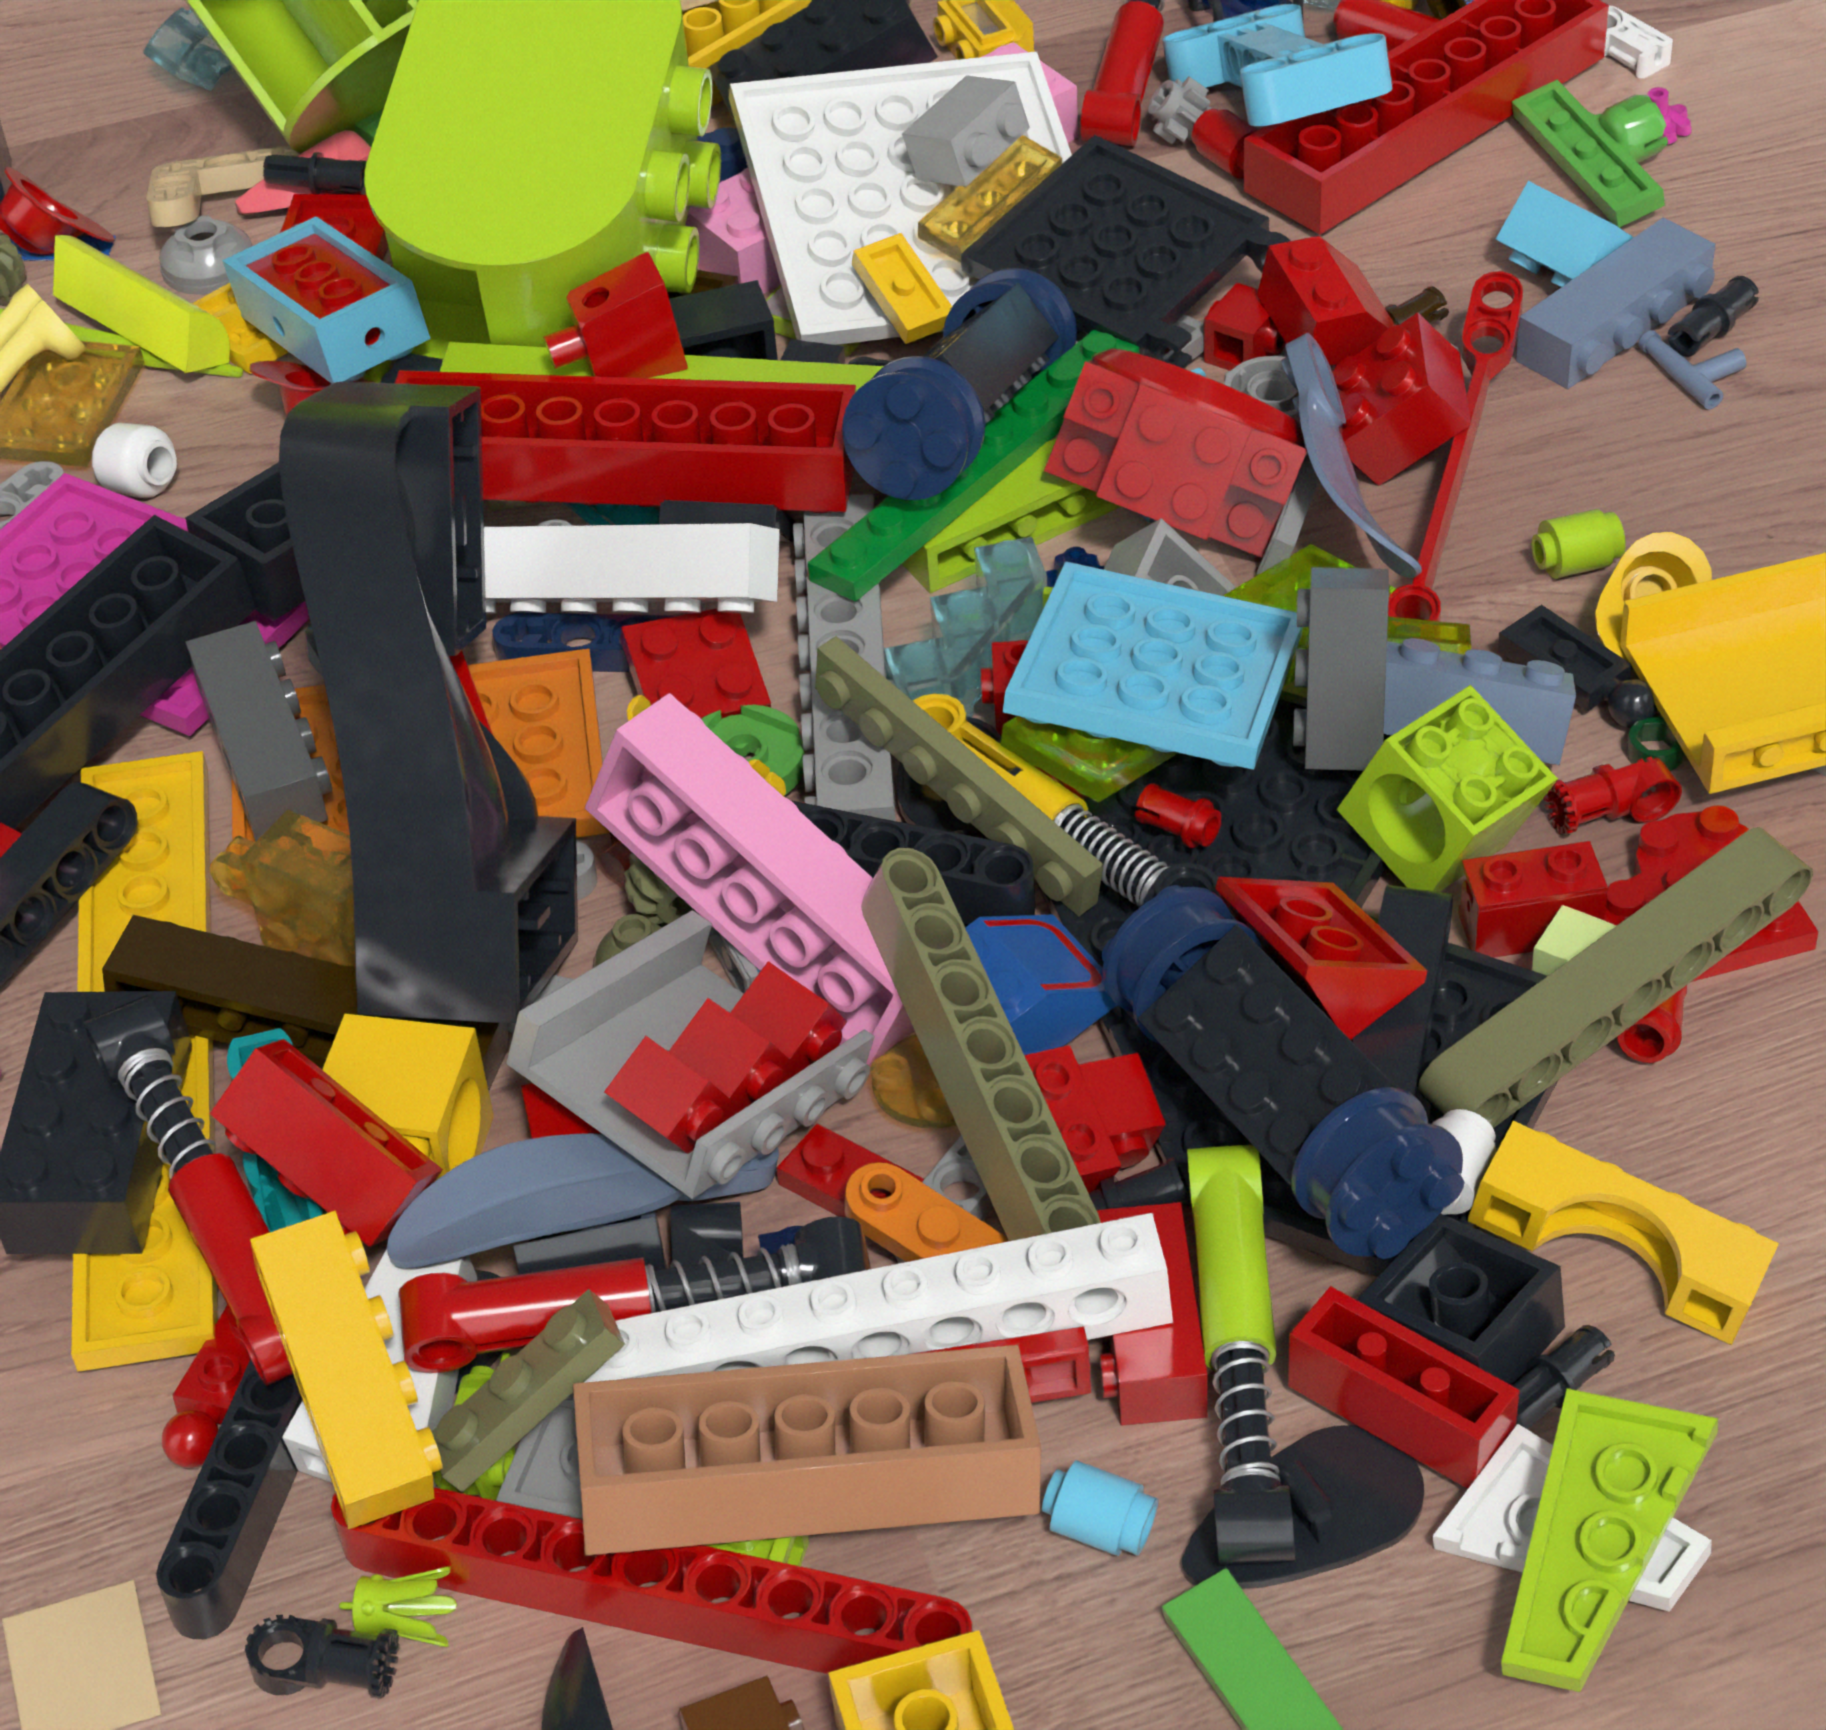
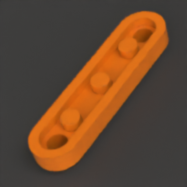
M871 1163L855 1171L848 1180L844 1201L846 1217L861 1223L865 1236L905 1262L1009 1242L1005 1235L892 1164ZM872 1189H885L891 1192L892 1195L881 1199L874 1197L870 1191Z

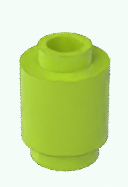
M1599 509L1543 520L1539 524L1537 534L1533 535L1531 541L1532 554L1536 565L1540 569H1545L1549 576L1554 579L1609 567L1614 559L1623 556L1626 547L1624 529L1619 517L1614 512L1603 513Z

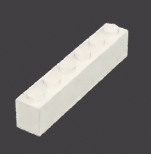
M751 523L484 527L486 614L496 613V603H510V612L546 613V603H561V612L597 613V603L612 602V612L648 613L649 602H665V612L701 613V602H718V612L754 613V602H777L779 529Z

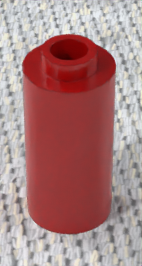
M1341 0L1333 17V24L1339 40L1363 34H1383L1386 37L1387 52L1441 21L1432 16L1384 0Z

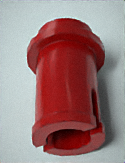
M1153 783L1144 788L1136 804L1138 807L1148 809L1147 812L1140 809L1135 811V817L1138 822L1149 824L1182 838L1183 844L1190 848H1195L1198 845L1209 846L1216 838L1221 826V812L1214 809L1213 803L1210 800L1201 798L1195 802L1164 790L1159 785Z

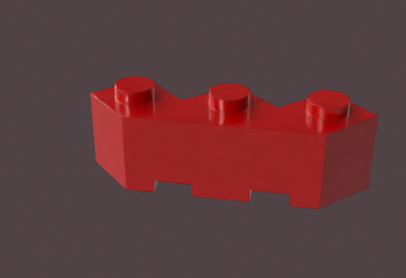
M768 961L730 1013L710 998H707L669 1051L645 1035L604 1093L689 1154L694 1151L696 1141L837 1048L842 1039L841 1030L847 1021L828 1002Z

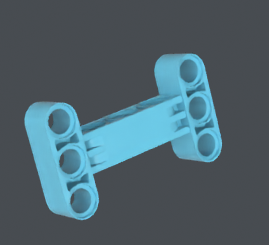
M1284 4L1178 31L1162 39L1169 80L1175 82V80L1179 79L1184 83L1188 77H1191L1205 88L1225 82L1242 87L1247 121L1252 126L1283 123L1378 97L1392 90L1385 35L1363 34L1321 44L1305 38L1301 6L1297 4Z

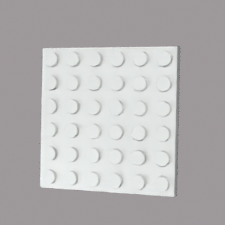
M1037 52L730 84V105L797 340L837 345L900 337L851 265L854 250L902 233L953 306L964 293L969 291L979 281V279L962 271L961 253L1071 156ZM966 75L1015 81L1030 128L967 187L917 180L902 133Z

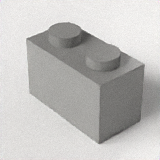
M966 75L902 133V137L917 180L967 187L1020 138L1030 126L1015 81Z

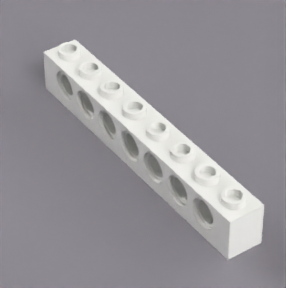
M1148 1213L616 1320L615 1322L625 1345L585 1382L906 1355L1082 1326L1085 1328L1087 1340L1173 1323L1168 1272L1153 1214Z

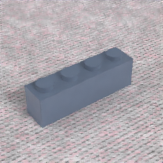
M1664 217L1522 314L1519 319L1516 361L1568 390L1586 376L1596 373L1603 364L1621 351L1635 345L1645 332L1654 329L1661 323H1666L1680 309L1696 298L1704 296L1710 289L1715 277L1713 269L1715 243Z
M1405 639L1402 644L1387 641L1384 734H1395L1471 685L1542 762L1560 765L1576 698L1573 674L1565 673L1561 666L1547 661L1533 660L1529 661L1526 666L1503 662L1500 656L1485 650L1471 649L1467 650L1465 655L1441 651L1438 645L1423 639Z

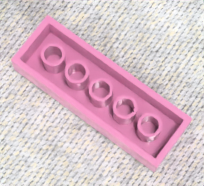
M667 694L619 727L615 732L585 809L700 916L712 923V927L756 968L761 971L769 961L828 1002L847 1021L841 1030L842 1039L840 1045L864 1029L874 1035L875 1038L866 1063L870 1067L910 1035L914 1028L862 913V900L873 878L851 859L838 843L829 839L799 811L791 800L783 797L751 767L744 757L736 754L704 724L698 715L689 711L672 694Z

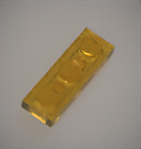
M1022 135L967 187L959 186L918 221V238L961 263V253L1062 164V157Z

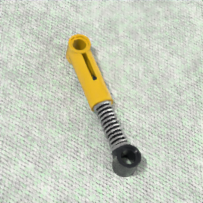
M934 693L923 695L913 700L935 721L1104 864L1101 881L1107 886H1111L1116 892H1120L1123 897L1128 898L1133 904H1137L1139 908L1155 898L1160 891L1172 885L1205 888L1220 897L1215 889L1218 876L1211 869L1193 863H1182L1167 867V864L1159 862L1156 856H1150L1147 850L1142 851L1141 846L1138 844L1133 845L1131 839H1125L1122 833L1117 834L1116 829L1113 827L1109 828L1105 822H1100L1097 816L1092 817V813L1088 811L1087 804L1083 799L967 722L965 708L958 699L949 695Z

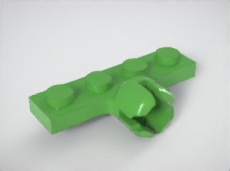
M1555 80L1511 101L1514 118L1614 225L1620 228L1665 206L1663 189L1638 164L1660 153L1668 143L1667 137H1661L1666 127L1664 117L1656 103L1652 102L1649 96L1632 95L1607 107L1602 114H1592L1558 80Z

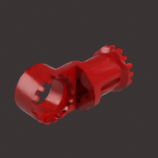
M1647 757V762L1639 759L1637 763H1631L1616 770L1610 764H1602L1593 767L1589 775L1565 783L1562 780H1557L1543 800L1550 802L1545 804L1546 810H1553L1552 813L1548 814L1549 820L1553 819L1552 826L1554 829L1557 828L1559 834H1570L1577 831L1579 824L1603 816L1614 820L1631 814L1638 822L1656 821L1667 815L1677 805L1682 795L1681 784L1659 758ZM1652 786L1656 788L1653 792L1648 790L1646 792L1648 796L1643 797L1642 794Z

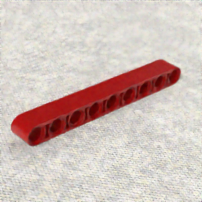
M434 1487V1499L379 1518L374 1520L376 1521L374 1523L363 1524L352 1529L347 1527L336 1493L332 1498L331 1510L345 1557L353 1567L362 1571L392 1578H401L450 1567L448 1575L434 1579L437 1581V1588L828 1674V1672L973 1632L972 1621L968 1611L960 1603L949 1598L704 1545L585 1555L583 1519ZM446 1536V1537L441 1538V1539H438V1540H433V1539L438 1538V1537ZM516 1551L513 1554L501 1556L504 1553ZM587 1566L585 1569L579 1571H571L572 1569L577 1567ZM649 1582H659V1583H657L656 1585H653V1586L640 1587L641 1585H643V1584H645V1583H649ZM731 1597V1599L721 1603H711L714 1599ZM791 1613H803V1614H804V1615H802V1616H800V1617H797V1618H794V1619H784V1618H782V1617H784L785 1615H788V1614H791ZM863 1629L877 1630L876 1632L868 1635L855 1634L857 1631Z

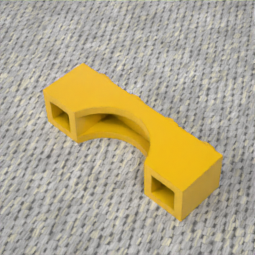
M1515 1121L1512 1122L1480 1182L1467 1220L1532 1252L1547 1241L1568 1234H1595L1616 1240L1635 1251L1652 1268L1663 1291L1666 1315L1730 1345L1735 1340L1779 1243L1758 1234L1747 1225L1725 1219L1691 1203L1677 1193L1660 1189L1624 1172L1612 1163L1595 1159L1559 1142L1547 1133L1535 1131Z

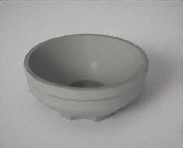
M209 215L198 216L196 220L176 229L160 250L159 260L163 280L169 287L179 292L195 295L210 294L229 283L222 260L252 247L251 240L243 230L228 222L214 220Z

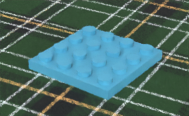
M1065 561L1007 686L1003 713L1021 716L1033 723H1051L1086 731L1090 735L1099 738L1113 737L1148 745L1160 752H1178L1205 758L1221 766H1240L1254 770L1303 627H1297V612Z

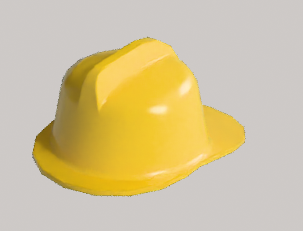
M1673 532L1652 533L1636 540L1623 554L1601 592L1595 609L1596 631L1606 648L1629 662L1620 647L1625 600L1712 580V570L1707 558L1695 543L1689 538Z

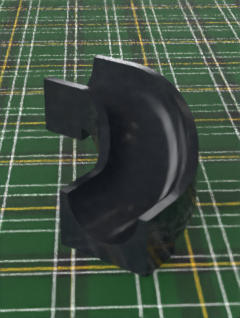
M335 382L299 402L287 414L280 434L279 467L289 533L311 622L305 631L307 656L313 667L324 678L343 777L353 877L358 1015L516 1023L519 1011L532 1004L578 942L576 818L538 816L536 799L528 780L503 746L477 719L449 656H456L486 629L481 387Z

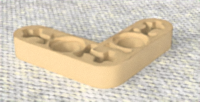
M290 146L176 161L157 166L152 170L146 196L151 223L156 227H171L192 222L199 216L202 195L252 188L264 179L263 164L266 156L274 154L297 157L301 152L292 150Z

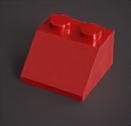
M1319 235L1268 246L1257 296L1286 343L1305 333L1311 334L1331 366L1339 364L1349 356H1355L1378 340L1388 328L1395 325L1360 268Z

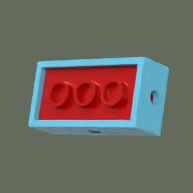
M318 217L309 219L222 260L241 316L332 384L335 382L356 381L365 374L366 370L386 360L403 358L410 354L415 346L430 339L412 280Z

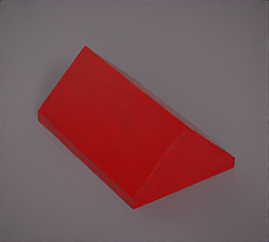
M1218 877L1215 889L1236 921L1247 925L1257 935L1263 951L1350 1040L1424 984L1428 970L1334 883Z

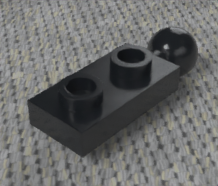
M1542 604L1499 632L1498 651L1515 663L1527 666L1529 661H1547L1561 666L1565 673L1573 674L1576 692L1575 703L1586 711L1591 710L1606 700L1608 701V709L1612 718L1618 724L1627 728H1631L1637 721L1656 715L1658 708L1654 703V698L1648 684L1643 680L1631 679V663Z

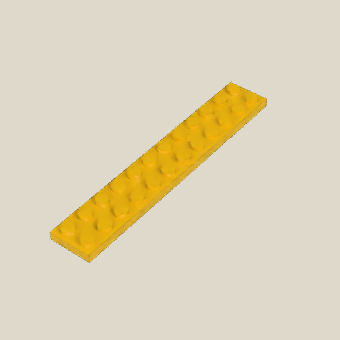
M203 751L81 768V783L89 784L125 798L134 805L137 812V827L128 845L79 899L77 992H105L102 968L133 914L211 933L208 766ZM189 1034L192 1046L181 1093L183 1096L193 1099L190 1110L194 1118H202L204 1120V1127L201 1130L204 1137L215 1141L214 1117L209 1114L214 1108L213 1040ZM163 1164L142 1254H73L71 1356L77 1372L197 1354L205 1340L215 1339V1324L218 1321L217 1283L168 1192L171 1180L169 1178L171 1165Z

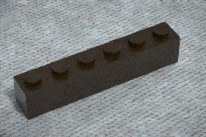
M134 914L102 968L105 992L176 991L189 1034L230 1044L234 1038L281 1028L289 1036L297 1050L314 1064L324 1067L344 1014L358 1015L356 967L328 962L292 951L270 948L241 941L234 937L212 934L179 926L172 922L154 920ZM363 1015L475 1028L488 1090H490L508 1051V1023Z

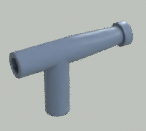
M1654 330L1645 332L1638 342L1639 348L1644 353L1650 354L1677 383L1706 409L1717 407L1723 399V392L1712 382L1746 368L1745 355L1738 348L1692 365L1687 359L1664 343L1661 336Z

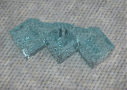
M1032 537L1006 540L996 544L975 547L977 588L929 597L933 639L884 648L886 679L912 701L923 695L934 693L956 698L964 706L966 717H972L974 715V705L982 697L980 668L993 667L991 642L1029 640L1043 611V590L1045 586L1047 587V574Z

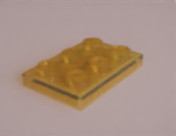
M81 341L87 349L75 359H67L50 350H45L33 357L20 369L0 403V459L30 462L49 461L65 466L87 467L92 459V452L97 438L104 429L111 425L145 364L141 347Z

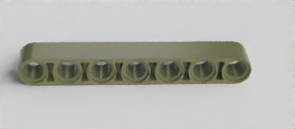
M1761 827L1748 830L1440 1054L1424 1071L1419 1081V1093L1443 1116L1448 1111L1455 1109L1468 1110L1482 1116L1493 1128L1790 909L1809 887L1813 877V869Z
M898 848L890 851L883 858L863 897L861 904L863 917L1008 1240L1014 1241L1100 1223L1099 1215L938 868L928 856L920 851L911 848Z

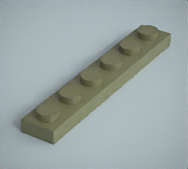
M835 636L817 648L815 689L829 707L840 709L860 727L864 736L873 745L882 746L904 765L907 773L913 780L919 784H926L944 799L958 819L965 823H971L990 840L1013 844L1026 850L1033 860L1034 878L1048 897L1055 901L1063 902L1078 916H1081L1097 904L1104 865L1101 861L841 639Z

